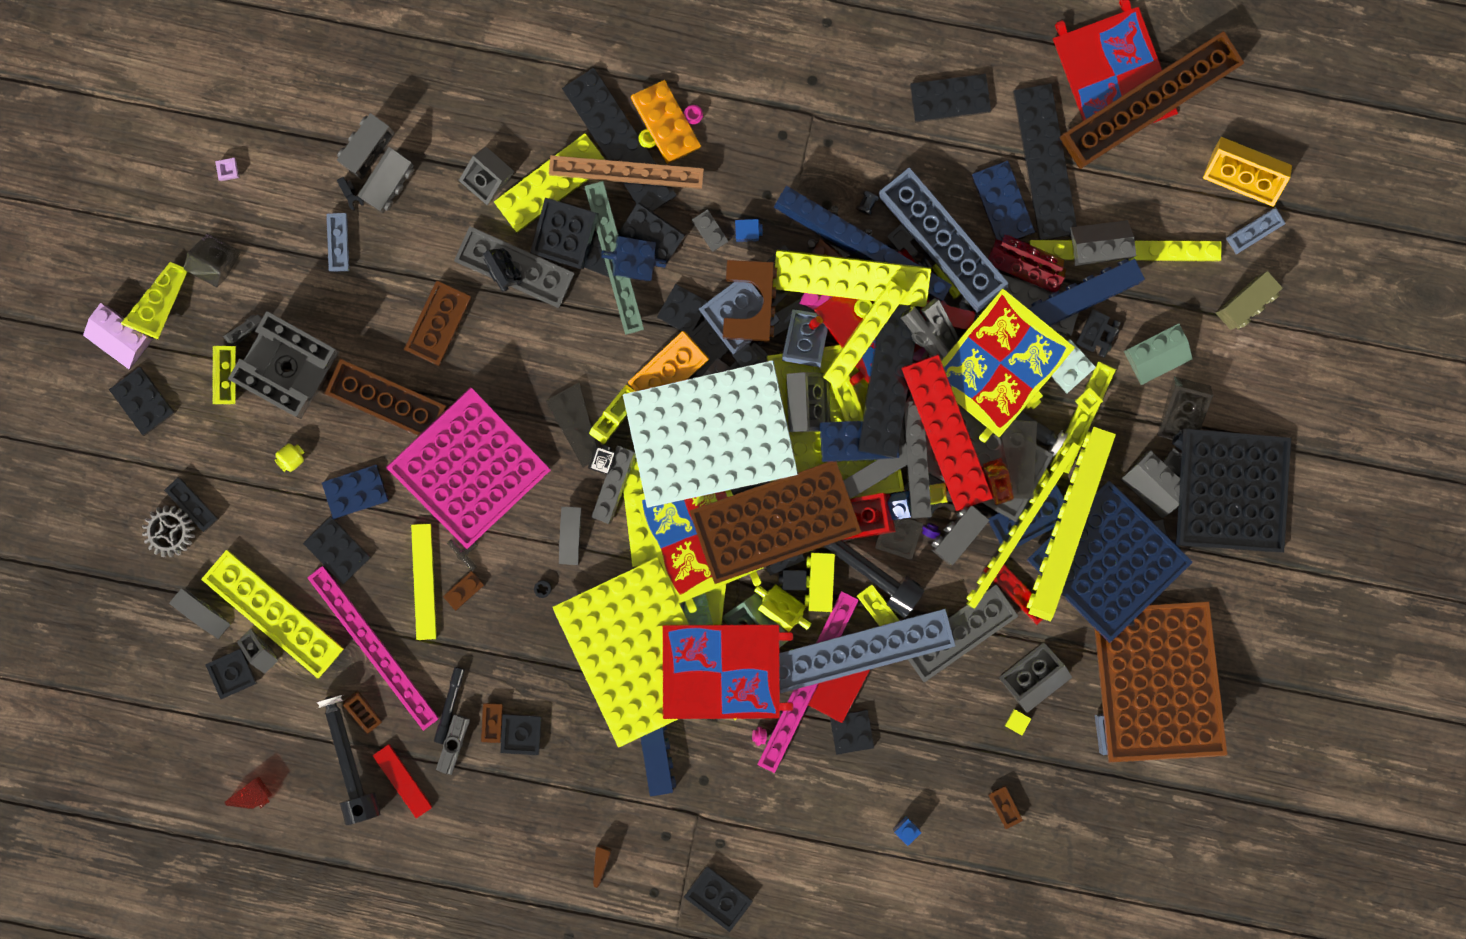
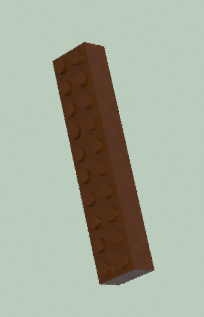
M1223 31L1065 132L1059 138L1079 169H1082L1242 66L1244 61Z

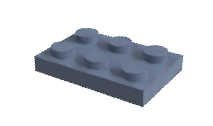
M792 309L782 361L821 367L828 328L824 323L814 330L809 327L808 324L818 316L817 313Z

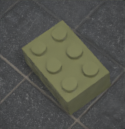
M1266 271L1255 277L1221 307L1216 314L1230 330L1243 328L1251 321V316L1258 315L1266 308L1264 304L1277 299L1280 296L1278 292L1283 288Z

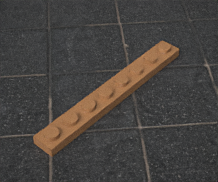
M550 155L549 176L702 189L703 168Z

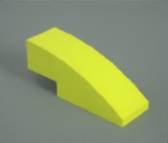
M625 385L589 432L591 436L602 444L608 441L627 416L623 394L636 392L628 385Z

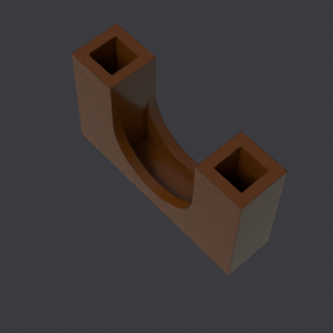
M727 260L726 282L753 284L762 293L763 306L757 315L749 319L724 318L723 339L769 342V337H773L774 325H770V319L775 316V306H771L772 298L775 299L776 287H772L773 279H777V268L773 267L774 262Z

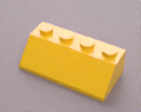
M1221 137L1211 155L1203 179L1274 207L1291 177L1292 165Z

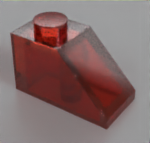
M1002 458L984 463L985 476L995 505L1013 500L1009 472Z
M257 777L224 803L226 806L254 809L259 806L261 809L270 802L268 798L272 796V793L260 777Z

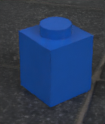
M758 219L735 220L736 242L759 241V236H763L762 224H758Z
M910 491L891 495L888 506L892 520L911 517Z
M907 816L893 828L894 833L907 846L921 834L920 829Z

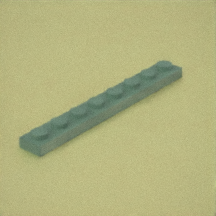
M602 181L587 185L585 190L591 211L599 213L596 230L602 250L613 252L616 247L618 234L604 183ZM604 258L625 335L644 330L630 278L613 276L612 259Z

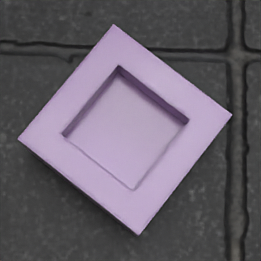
M235 158L215 161L219 181L239 178Z

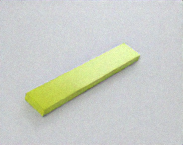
M1098 361L1084 392L1090 387L1102 400L1116 369ZM1079 405L1077 406L1065 432L1068 435L1062 448L1055 454L1050 466L1056 460L1059 461L1063 456L1061 451L1066 444L1070 445V443L1074 442L1081 447L1099 406L1089 415ZM1080 448L1065 469V473L1069 474Z
M431 524L411 525L416 639H437Z

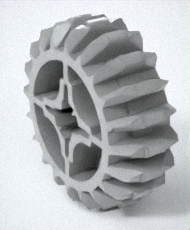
M164 506L163 510L158 507L156 508L157 514L150 512L152 519L146 518L145 521L149 524L142 526V528L147 529V532H143L142 536H148L144 543H151L148 549L152 550L155 548L154 554L161 552L162 557H166L167 553L169 557H174V552L176 555H181V550L187 551L188 549L185 544L192 545V542L188 539L195 538L194 534H190V531L195 530V527L189 526L193 521L191 519L186 520L189 517L188 514H183L181 508L176 511V506H171L170 509L168 506ZM166 516H173L180 523L173 525L166 519ZM160 520V530L155 533V527ZM168 528H175L169 532L170 535H162L168 531ZM180 530H183L182 537L177 543V534ZM165 538L168 543H171L172 547L163 546L158 542V539Z

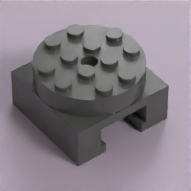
M266 311L255 331L259 333L244 361L238 360L228 379L293 416L302 419L312 399L322 389L327 373L338 356L339 351ZM290 362L293 371L284 372V365Z

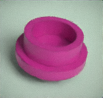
M690 105L685 109L684 116L689 124H697L702 120L703 112L699 106Z
M758 726L756 730H753L752 741L755 742L756 746L765 744L767 731Z

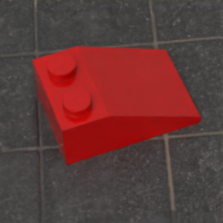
M878 493L850 499L862 533L843 540L896 532L894 520L891 518L888 506L890 494Z

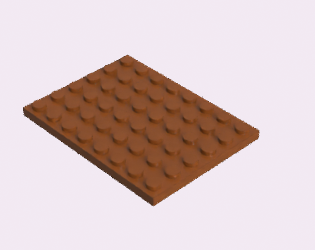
M1209 602L1149 605L1134 619L1135 625L1127 626L1111 643L1095 629L1108 763L1227 755Z

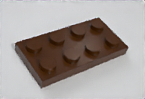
M436 280L404 350L440 366L472 297Z

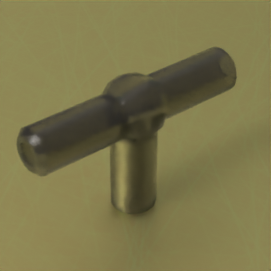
M453 539L447 542V545L456 553L457 558L462 560L471 571L477 568V565L468 556L478 546L476 541L468 549L465 547L461 549Z

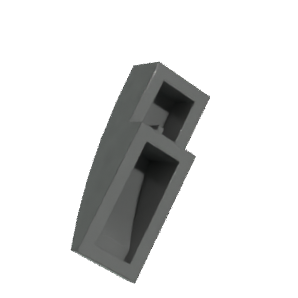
M561 506L559 564L578 565L582 508Z
M181 588L169 603L217 639L231 625L230 622L203 600H199L186 588Z

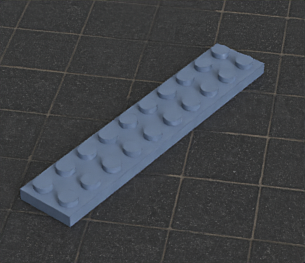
M946 610L934 611L779 653L780 693L955 647Z

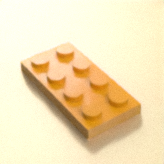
M665 80L631 96L635 107L667 164L700 149V143Z
M682 331L628 383L635 391L688 380L709 360V357L685 331Z

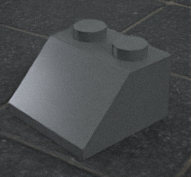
M485 146L473 155L459 181L488 205L508 183L514 170Z

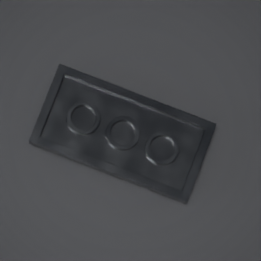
M986 74L910 84L915 123L991 112Z

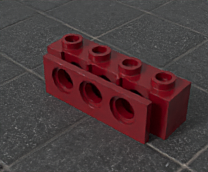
M1004 234L1002 241L995 240L987 259L995 268L1053 293L1059 290L1065 278L1064 259L1007 234Z

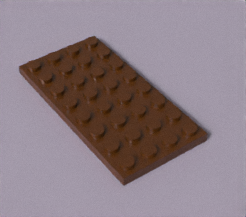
M827 462L798 472V475L781 478L689 511L714 584L862 533L837 462Z

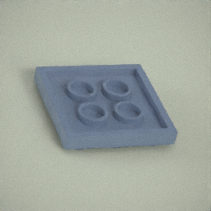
M734 282L699 308V311L731 353L734 354L752 341L723 339L724 318L749 319L754 317L762 309L763 297L753 284ZM776 315L770 319V325H775L780 321Z

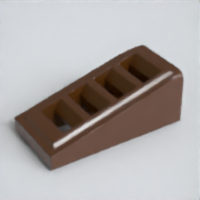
M358 690L343 701V706L367 734L382 723L380 717ZM358 699L359 702L352 707L351 704ZM363 705L364 708L356 713L355 711ZM367 711L370 713L363 719L360 718ZM373 717L375 720L366 726L365 723Z
M597 844L595 850L593 880L595 888H598L612 852L611 848Z

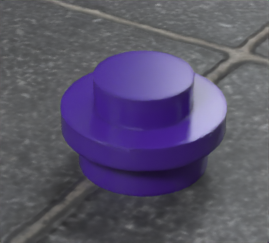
M932 523L924 524L922 527V534L932 539H936L941 531L938 530L939 527Z

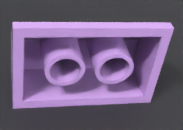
M100 303L89 317L83 336L130 370L153 339L144 333L121 325L125 318L108 305Z

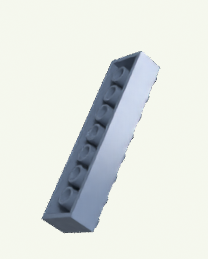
M910 168L879 191V198L976 312H979L989 304L1002 289H1007L1008 282Z

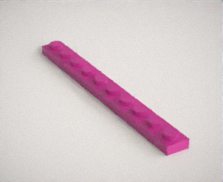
M322 566L307 577L421 729L424 731L440 719L327 569Z
M842 591L840 592L816 643L841 637L858 599ZM818 683L792 691L788 702L793 703V710L782 712L757 765L773 773L776 772Z

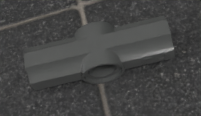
M915 306L910 307L901 314L900 318L913 333L912 338L915 343L924 347L930 356L939 354L942 359L948 354L949 350L937 336L938 331L932 323L925 321Z
M454 714L443 744V750L436 768L437 771L450 775L453 774L470 722L469 718ZM449 740H455L458 743L457 749L449 747Z

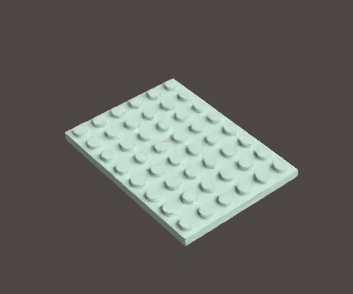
M774 361L623 394L647 508L798 475Z

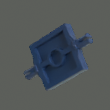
M617 237L614 251L602 250L601 253L603 254L601 258L612 259L613 276L651 281L654 266L666 267V260L655 259L656 242Z

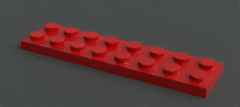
M939 354L903 366L902 371L956 511L963 509L965 506L970 507L971 505L993 499Z

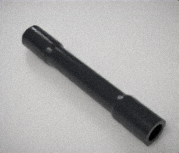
M454 667L449 691L434 737V742L444 744L450 719L465 669Z

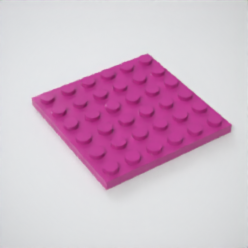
M472 387L461 395L386 466L466 549L551 471Z

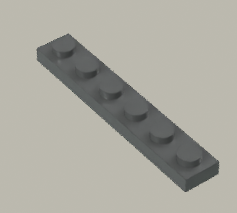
M906 402L904 424L911 518L932 517L925 428L915 402Z

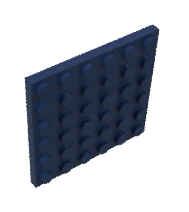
M1108 481L1095 494L1061 595L1111 643L1193 562L1122 492ZM1051 536L1027 559L1041 575L1043 572L1039 570L1044 557L1048 558L1049 555L1045 553L1050 539L1054 540L1055 536Z

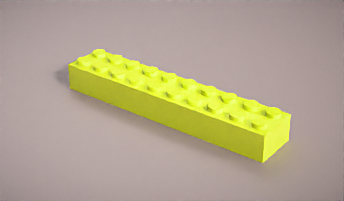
M1093 427L1092 432L1088 431L1082 445L1085 450L1081 449L1076 462L1079 468L1075 467L1070 480L1073 486L1069 485L1064 497L1067 503L1062 504L1058 515L1061 521H1056L1052 536H1055L1054 540L1050 539L1045 552L1049 554L1048 558L1044 557L1039 570L1043 572L1042 576L1038 575L1033 587L1036 593L1031 594L1027 608H1030V615L1051 622L1055 614L1116 435L1114 433Z

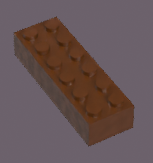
M342 359L339 360L325 391L326 395L418 436L449 408Z

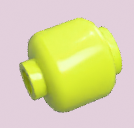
M288 443L276 452L275 462L284 472L286 470L292 472L304 462L302 456L304 451L299 445L293 446Z

